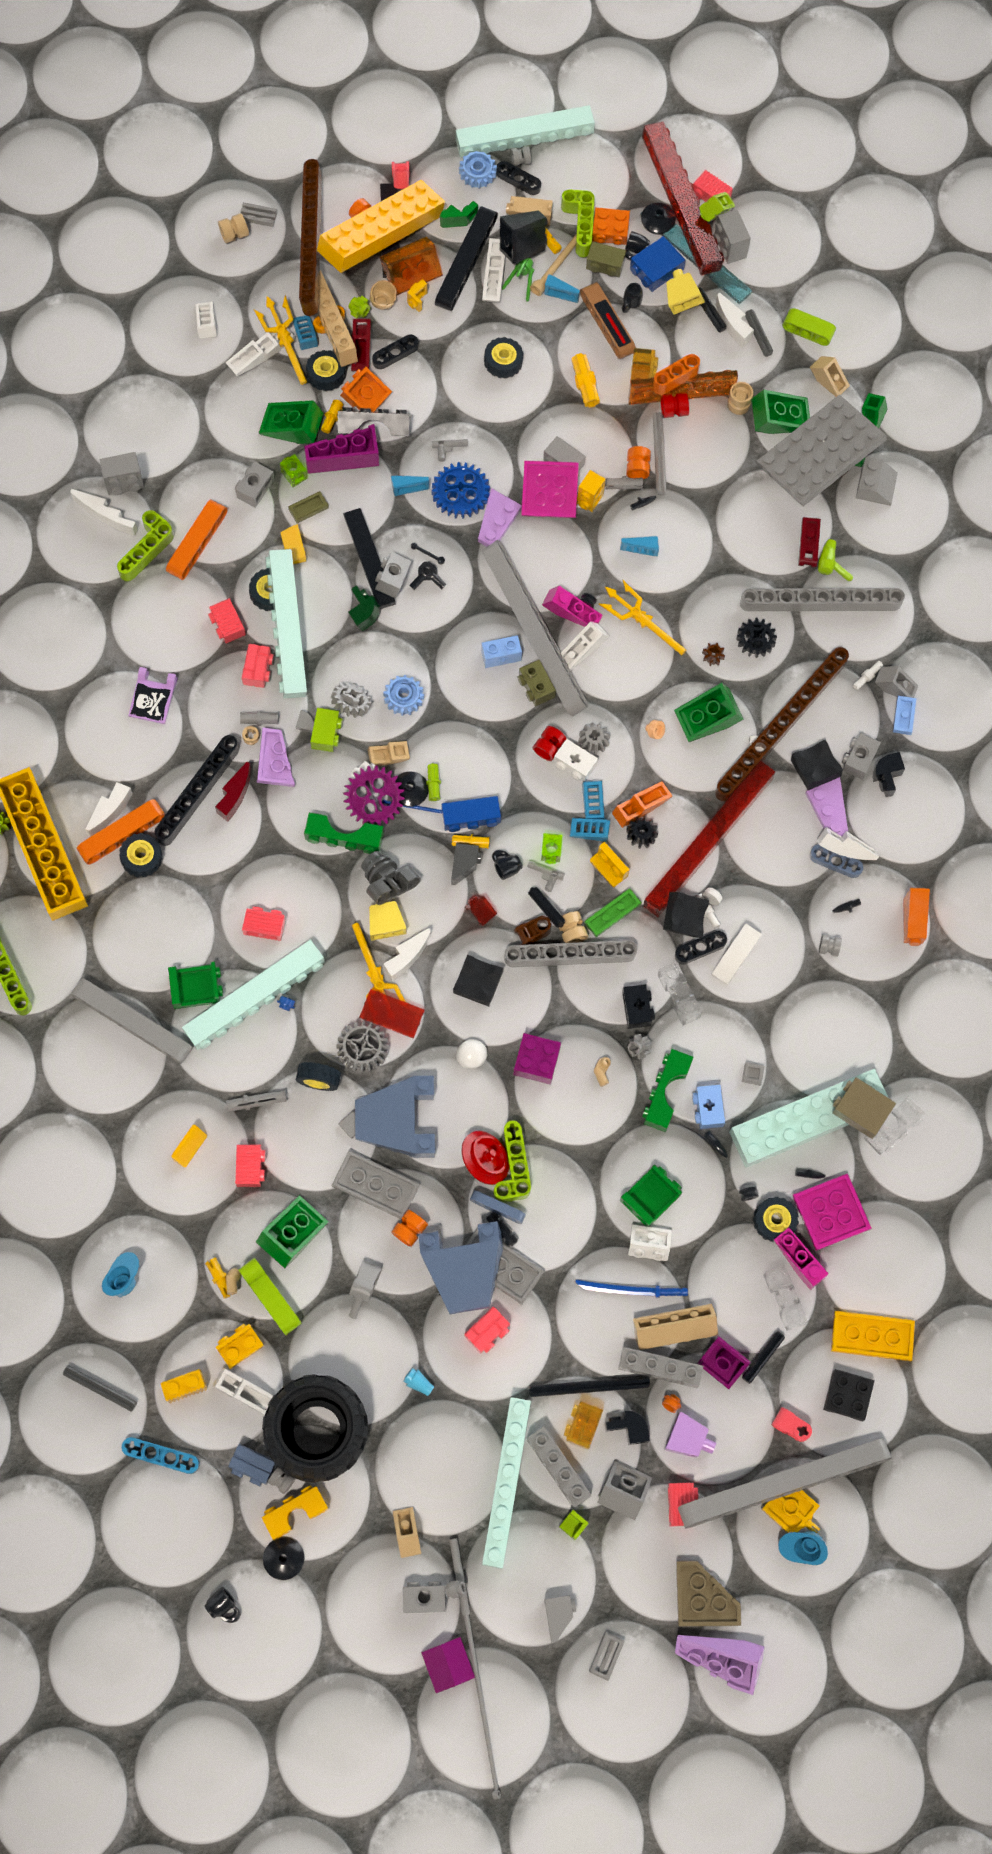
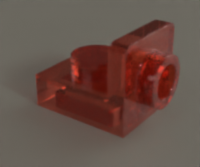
M481 895L472 896L464 907L473 914L482 926L497 914L487 899Z

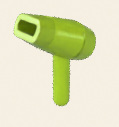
M828 539L824 544L818 561V572L823 575H830L834 569L847 581H852L853 576L835 561L836 541Z

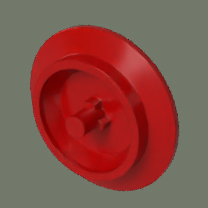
M474 1131L465 1137L461 1152L464 1164L471 1175L478 1181L488 1185H495L503 1181L509 1172L507 1152L500 1141L484 1131Z

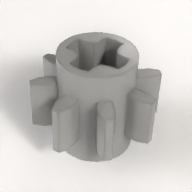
M638 1034L628 1040V1051L632 1057L638 1056V1059L646 1058V1055L651 1054L652 1044L647 1036L642 1037L641 1034Z

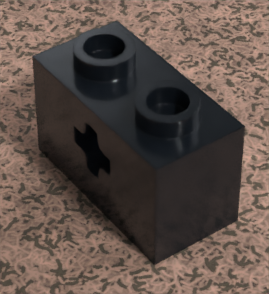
M646 984L623 987L622 997L627 1028L651 1026L652 1020H655L654 1009H650L649 1001H652L651 991L647 990ZM637 1003L642 1007L641 1010H638Z

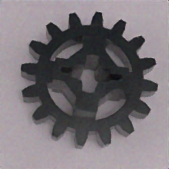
M755 618V622L748 619L747 624L742 623L741 628L737 632L739 635L736 638L739 641L738 647H743L742 653L748 651L749 657L755 654L756 658H758L759 654L765 657L766 651L771 653L777 639V635H774L775 628L770 629L771 623L766 625L765 619L759 622L758 618Z

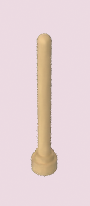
M576 235L542 278L535 280L531 284L530 290L537 296L542 295L545 291L548 274L553 275L576 246Z

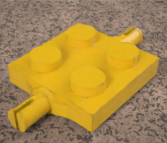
M803 1490L769 1501L761 1509L787 1533L799 1532L804 1527L816 1533L820 1530L811 1521L813 1514L820 1505Z

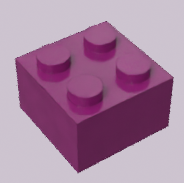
M523 1033L513 1075L551 1085L561 1042Z

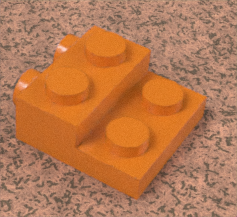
M595 207L592 241L626 245L630 211Z
M365 367L362 371L358 369L352 376L354 380L351 383L348 381L341 388L343 392L340 396L352 407L355 406L359 410L360 408H371V412H374L392 391Z

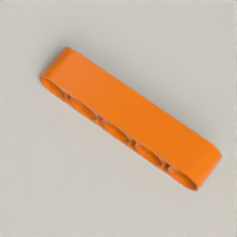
M212 499L206 503L166 566L167 573L181 580L187 577L225 518L227 507Z
M152 799L77 846V851L87 865L93 864L122 846L123 841L127 837L143 833L159 823L165 816V813L158 802Z

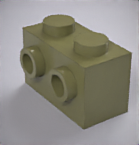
M592 242L587 257L586 269L592 272L604 273L611 277H620L626 250Z
M540 660L519 668V676L517 678L520 685L526 688V696L529 702L532 701L536 707L555 698L556 690Z

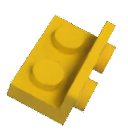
M605 842L599 846L598 853L590 858L591 864L613 888L629 875V868Z
M242 1324L234 1330L235 1334L231 1337L225 1336L217 1342L219 1345L215 1348L230 1370L264 1347L250 1324L247 1326Z

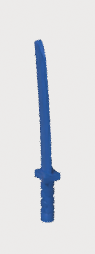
M581 1280L575 1281L577 1285L585 1290L655 1296V1298H660V1296H688V1288H660V1286H655V1288L630 1287Z

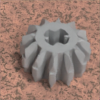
M592 722L590 727L585 725L583 727L584 731L579 732L580 738L578 743L582 744V749H588L587 752L589 753L594 751L595 755H597L598 750L604 752L605 747L609 746L610 734H607V728L601 729L600 723L595 727Z

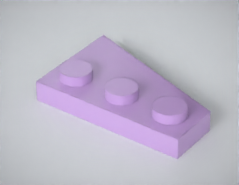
M262 728L257 783L294 787L295 783L292 778L282 731L279 729Z
M840 777L809 791L807 790L805 794L823 829L828 827L841 837L846 831L848 832Z

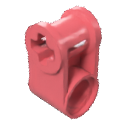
M406 161V163L392 162V178L395 188L404 189L409 186V161Z
M781 1407L771 1424L780 1432L789 1435L799 1442L806 1441L812 1434V1428L808 1423ZM797 1428H806L805 1433H807V1436L803 1435L800 1437Z

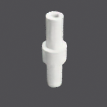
M877 661L870 669H866L861 674L862 677L853 684V687L859 690L866 682H870L875 677L874 674L883 667L882 662Z
M702 893L696 896L698 898L705 899ZM708 905L704 917L708 918L714 929H717L721 925L714 915V909L711 905Z

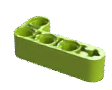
M568 189L562 193L561 209L565 213L578 214L575 251L579 257H587L592 244L595 197L591 191Z
M148 510L142 515L144 528L148 533L117 563L120 578L124 581L133 580L174 538L171 525L153 510ZM138 556H143L141 559H135Z
M509 1121L504 1126V1140L511 1180L498 1182L494 1187L493 1194L496 1200L503 1203L526 1199L531 1192L522 1128L517 1121ZM510 1128H513L515 1131V1140H512V1134L509 1132ZM514 1146L521 1149V1152L517 1155L512 1154L510 1151ZM520 1165L524 1168V1172L517 1174L513 1168ZM519 1185H525L528 1190L525 1193H519L516 1188ZM505 1188L508 1194L506 1196H499L497 1190Z
M255 1258L238 1269L285 1336L302 1324Z

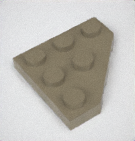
M676 1561L678 1626H741V1604L698 1561Z

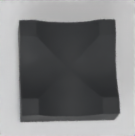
M826 740L806 750L792 753L791 762L808 791L842 776L843 769L834 758Z
M670 892L663 930L690 937L703 938V920L709 900L680 892Z
M467 955L453 988V993L489 1007L502 976L503 968Z
M834 1369L823 1410L862 1422L865 1421L875 1380Z

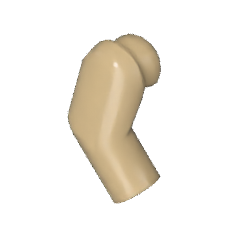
M235 1268L226 1274L228 1295L237 1294V1282L241 1278V1274Z

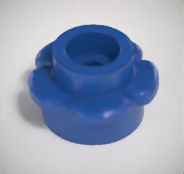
M281 995L280 1000H277L280 1003L279 1007L284 1010L290 1011L291 1008H295L294 1004L296 1001Z

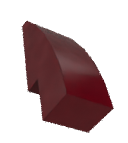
M353 319L352 340L356 347L358 362L351 364V371L356 372L358 369L362 371L365 367L368 369L370 367L371 319Z
M246 762L222 788L224 797L215 806L217 814L227 822L236 813L247 792L251 776L249 762Z

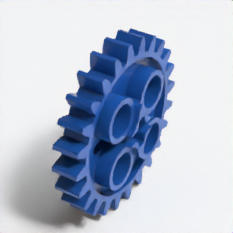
M458 462L457 467H454L452 463L450 464V469L444 466V473L438 471L439 477H434L431 492L433 502H436L437 508L441 507L442 513L447 510L448 516L454 513V517L457 518L458 514H461L462 519H464L465 514L471 517V512L478 514V508L484 509L483 504H487V498L490 496V486L488 485L489 480L485 479V473L480 474V468L474 470L473 464L468 468L466 462L464 466H461ZM471 480V481H473V482H472V483H466L465 481ZM472 496L474 499H467V497ZM449 498H456V500L451 501Z

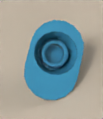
M123 1253L113 1262L102 1281V1290L106 1295L121 1298L133 1291L136 1284L135 1275L139 1268V1259L134 1253Z
M789 1532L784 1534L779 1540V1551L789 1561L820 1565L827 1559L828 1548L822 1537L816 1532Z

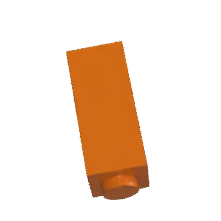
M910 888L903 899L904 943H909L911 946H919L927 938L930 889Z

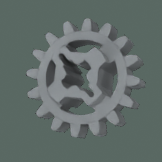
M348 682L345 683V686L342 683H339V686H335L330 697L332 698L331 704H335V709H340L341 714L345 712L347 717L351 714L354 718L357 715L362 717L364 713L367 714L372 702L370 701L371 696H366L368 691H362V686L357 688L355 683L349 685Z

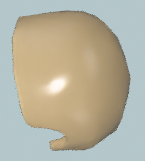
M386 280L377 281L371 288L370 302L375 308L381 310L389 309L396 301L397 290L391 282Z

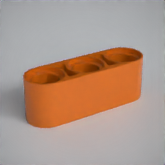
M689 354L657 372L653 381L654 392L659 395L666 394L695 377L699 371L700 358L695 354Z

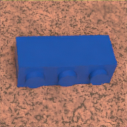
M498 796L441 804L445 831L457 832L462 828L473 830L479 828V826L494 827L501 823Z

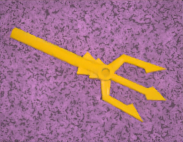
M285 295L282 307L286 309L289 319L281 324L274 308L275 303L267 296L266 307L270 308L277 326L268 328L263 319L264 314L256 310L254 312L265 332L277 333L280 347H285L301 385L307 383V380L291 345L294 340L287 331V327L294 320L287 297Z
M624 580L625 592H630L637 599L634 607L617 595L616 590L605 587L609 597H614L630 612L621 615L612 609V605L599 603L601 607L620 620L633 618L637 623H640L642 629L647 626L681 656L686 652L684 647L651 621L653 616L647 615L645 611L640 609L642 598Z
M355 923L352 925V928L369 968L366 974L374 985L366 995L373 1023L375 1024L378 1011L374 1009L371 997L379 991L388 1012L386 1017L395 1025V1012L390 1007L384 989H394L400 1000L399 1005L409 1011L410 1009L398 985L383 981L381 967H376L359 923Z

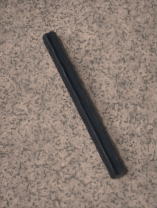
M648 1376L532 1385L529 1387L530 1397L640 1389L650 1387V1380Z

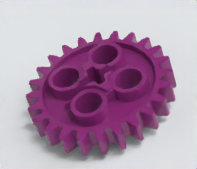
M377 765L374 766L373 770H371L370 766H367L366 772L360 768L359 775L355 772L353 773L355 779L348 778L351 784L344 785L345 788L349 789L348 792L343 793V795L348 796V799H345L343 802L349 803V806L345 809H352L350 816L357 815L356 822L363 819L362 825L369 821V824L376 822L377 825L381 826L382 820L385 824H388L387 818L389 817L394 820L392 814H399L396 808L403 807L399 800L405 799L400 796V793L404 792V790L398 789L402 783L395 782L398 776L390 777L392 774L391 770L385 773V767L378 771ZM376 778H380L383 781V786L380 789H376L373 785ZM366 781H369L372 791L378 793L376 800L381 806V812L378 810L375 800L369 799L371 792L365 783ZM359 786H363L366 789V794L363 797H359L356 793ZM385 795L391 798V803L388 806H384L381 802L382 797ZM368 803L374 806V811L371 814H367L364 810L365 805Z

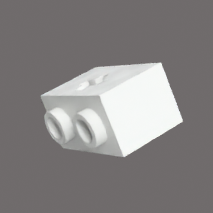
M566 739L555 754L554 763L558 769L571 773L574 779L586 782L597 766L598 758Z

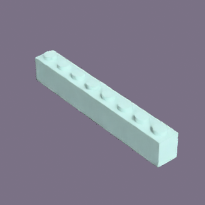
M589 105L457 129L456 144L460 158L475 151L487 154L489 152L521 148L532 144L537 145L548 141L553 142L559 139H570L581 135L586 136L594 133L595 122Z
M269 550L268 557H265L266 568L270 569V575H267L268 586L272 588V592H269L270 604L273 603L274 610H271V619L275 621L276 628H273V638L277 639L278 646H275V656L279 657L280 663L277 664V674L281 675L279 693H283V699L306 697L307 688L292 550Z
M310 939L182 1027L184 1033L196 1050L208 1047L211 1044V1040L224 1036L230 1027L240 1025L246 1016L256 1014L262 1005L272 1003L277 995L288 992L293 984L304 981L312 971L317 972L325 963L324 957Z
M510 1398L482 1562L484 1566L503 1569L531 1403L529 1400Z

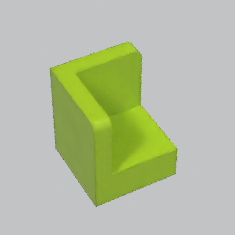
M572 1510L559 1528L576 1540L589 1523Z

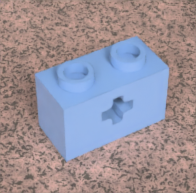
M518 635L482 642L481 652L485 668L521 661L522 650Z
M721 1086L697 1087L695 1093H692L693 1104H697L698 1111L695 1112L696 1124H699L700 1129L723 1127L725 1117ZM707 1103L709 1107H712L710 1111L705 1107Z

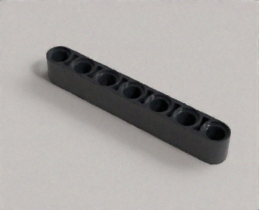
M483 206L479 208L435 299L436 306L449 311L454 309L495 225L498 212Z
M226 735L220 740L156 826L154 833L160 845L168 846L174 841L237 756L239 746L234 736ZM228 744H234L233 748H226ZM216 759H223L221 763H215ZM207 773L213 774L210 778L204 777ZM195 788H201V789H202V790H201L200 792H198V793H194V792H193V790H194ZM186 802L191 803L187 808L182 807ZM174 817L180 818L176 823L171 822V819ZM163 832L169 833L167 837H159Z

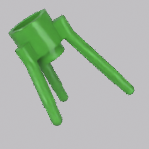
M531 258L516 264L514 270L502 286V290H504L515 274L517 277L529 274L526 301H529L530 286L534 272L532 268L533 260Z

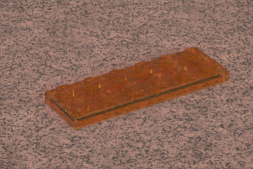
M724 370L722 372L709 371L697 374L666 394H672L674 397L676 393L687 392L688 399L727 396L732 385L737 383L738 373L737 370ZM654 377L630 380L629 405L661 402V395L656 394L653 390Z

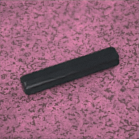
M698 287L705 303L700 304L717 331L720 333L725 331L727 325L704 290Z
M531 887L528 895L556 928H562L565 924L564 918L537 887Z
M778 1331L775 1332L742 1376L744 1381L749 1384L752 1383L785 1339L783 1334Z

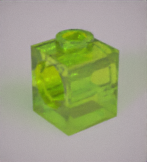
M295 454L285 457L280 463L281 473L292 487L308 479L306 468Z
M543 833L541 861H545L547 864L560 862L562 835ZM554 847L556 851L551 853L547 851V848Z

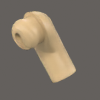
M608 1057L600 1058L594 1068V1074L600 1087L609 1084L605 1075L608 1067L611 1065V1060Z

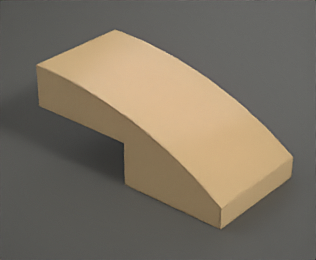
M407 741L389 742L386 746H371L368 748L369 761L377 766L395 764L410 759Z

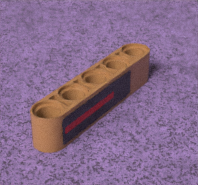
M595 282L580 289L582 300L617 358L622 359L635 353L636 346L600 285Z

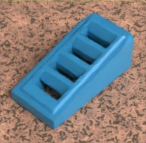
M548 274L544 294L578 303L580 290Z
M305 315L293 318V325L300 349L305 350L318 347L310 316Z
M391 476L394 496L428 490L429 477Z
M658 537L622 538L620 550L658 556Z
M602 781L583 782L582 793L585 819H604ZM597 788V792H588V789ZM598 795V799H588V796ZM589 803H599V806L589 807ZM599 810L600 814H589V811Z
M572 818L570 837L607 842L610 820ZM577 824H581L580 832H576ZM584 825H588L587 833H583ZM592 826H596L595 833H591ZM599 827H603V833H599Z

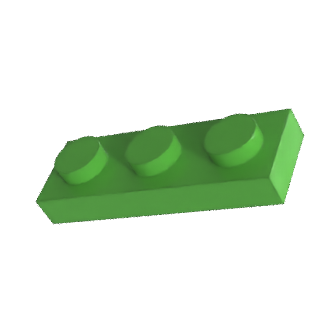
M629 888L585 920L584 924L597 938L638 908L642 902Z

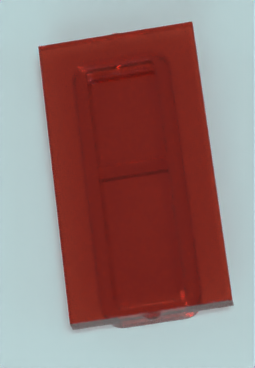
M370 989L359 1018L414 1039L424 1009Z

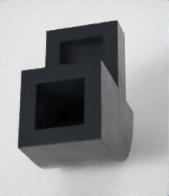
M900 752L882 757L873 771V782L879 781L880 790L884 792L885 797L894 795L896 787L893 778L902 776L905 770Z
M624 1411V1419L621 1420L620 1416L608 1418L609 1422L604 1423L606 1432L626 1429L628 1445L648 1443L650 1441L647 1423L636 1412Z

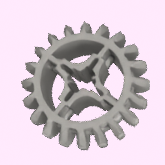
M362 1021V1026H358V1023L354 1022V1028L348 1025V1032L345 1030L341 1031L344 1037L340 1036L337 1038L341 1042L336 1044V1048L340 1049L337 1052V1056H343L340 1062H347L345 1065L347 1069L353 1065V1072L357 1068H360V1073L364 1072L363 1068H367V1071L371 1072V1066L378 1069L377 1062L383 1064L384 1060L381 1057L387 1058L388 1056L385 1052L389 1050V1046L385 1045L388 1042V1038H383L385 1032H379V1026L372 1029V1022L366 1026L365 1021ZM363 1033V1035H362V1037H361L360 1039H353V1038H352L353 1036H355V1035H357V1034ZM370 1035L377 1040L379 1044L378 1049L369 1043ZM365 1043L366 1048H363L360 1052L359 1046ZM347 1045L356 1050L355 1059L348 1054L346 1050ZM366 1055L373 1056L369 1060L362 1061L363 1057Z

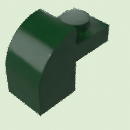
M356 585L351 590L360 604L348 611L357 627L363 632L378 619L380 606L373 595L369 596L364 588L361 590Z

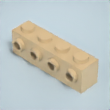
M712 1304L633 1319L635 1339L639 1350L718 1335L717 1317Z

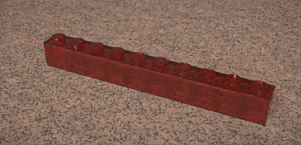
M664 121L644 125L642 139L671 207L675 212L677 221L700 274L704 275L720 271L722 263H724L723 253L719 251L717 239L712 235L711 225L700 215L699 198L694 193V187L688 179L687 170L683 168L681 156L677 154L676 145L670 138L669 129L666 128Z
M762 761L758 763L646 897L643 907L656 917L662 914L667 908L669 893L682 890L771 783L776 773L773 769Z

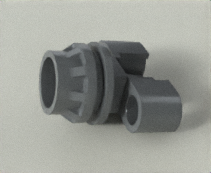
M379 851L368 855L361 865L362 870L365 872V878L370 884L366 893L377 905H382L415 888L421 880L409 865L397 870L396 862Z

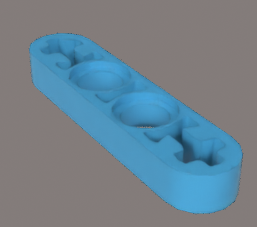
M132 1437L126 1438L122 1443V1452L129 1457L186 1474H193L199 1469V1460L191 1454ZM134 1441V1445L141 1448V1444H145L141 1450V1456H137L139 1451L136 1450L128 1453L129 1449L126 1448V1445ZM149 1447L156 1449V1456L152 1459H148L145 1456V1451ZM168 1453L176 1455V1461L171 1465L165 1462V1456ZM180 1455H183L182 1460L187 1462L193 1459L195 1467L187 1470L186 1465L180 1464V1468H177L180 1462Z

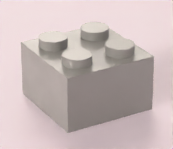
M738 209L718 215L717 223L715 224L713 239L719 245L721 257L725 258L727 264L747 258L751 240Z
M136 452L99 459L108 495H120L128 491L136 492L144 488Z

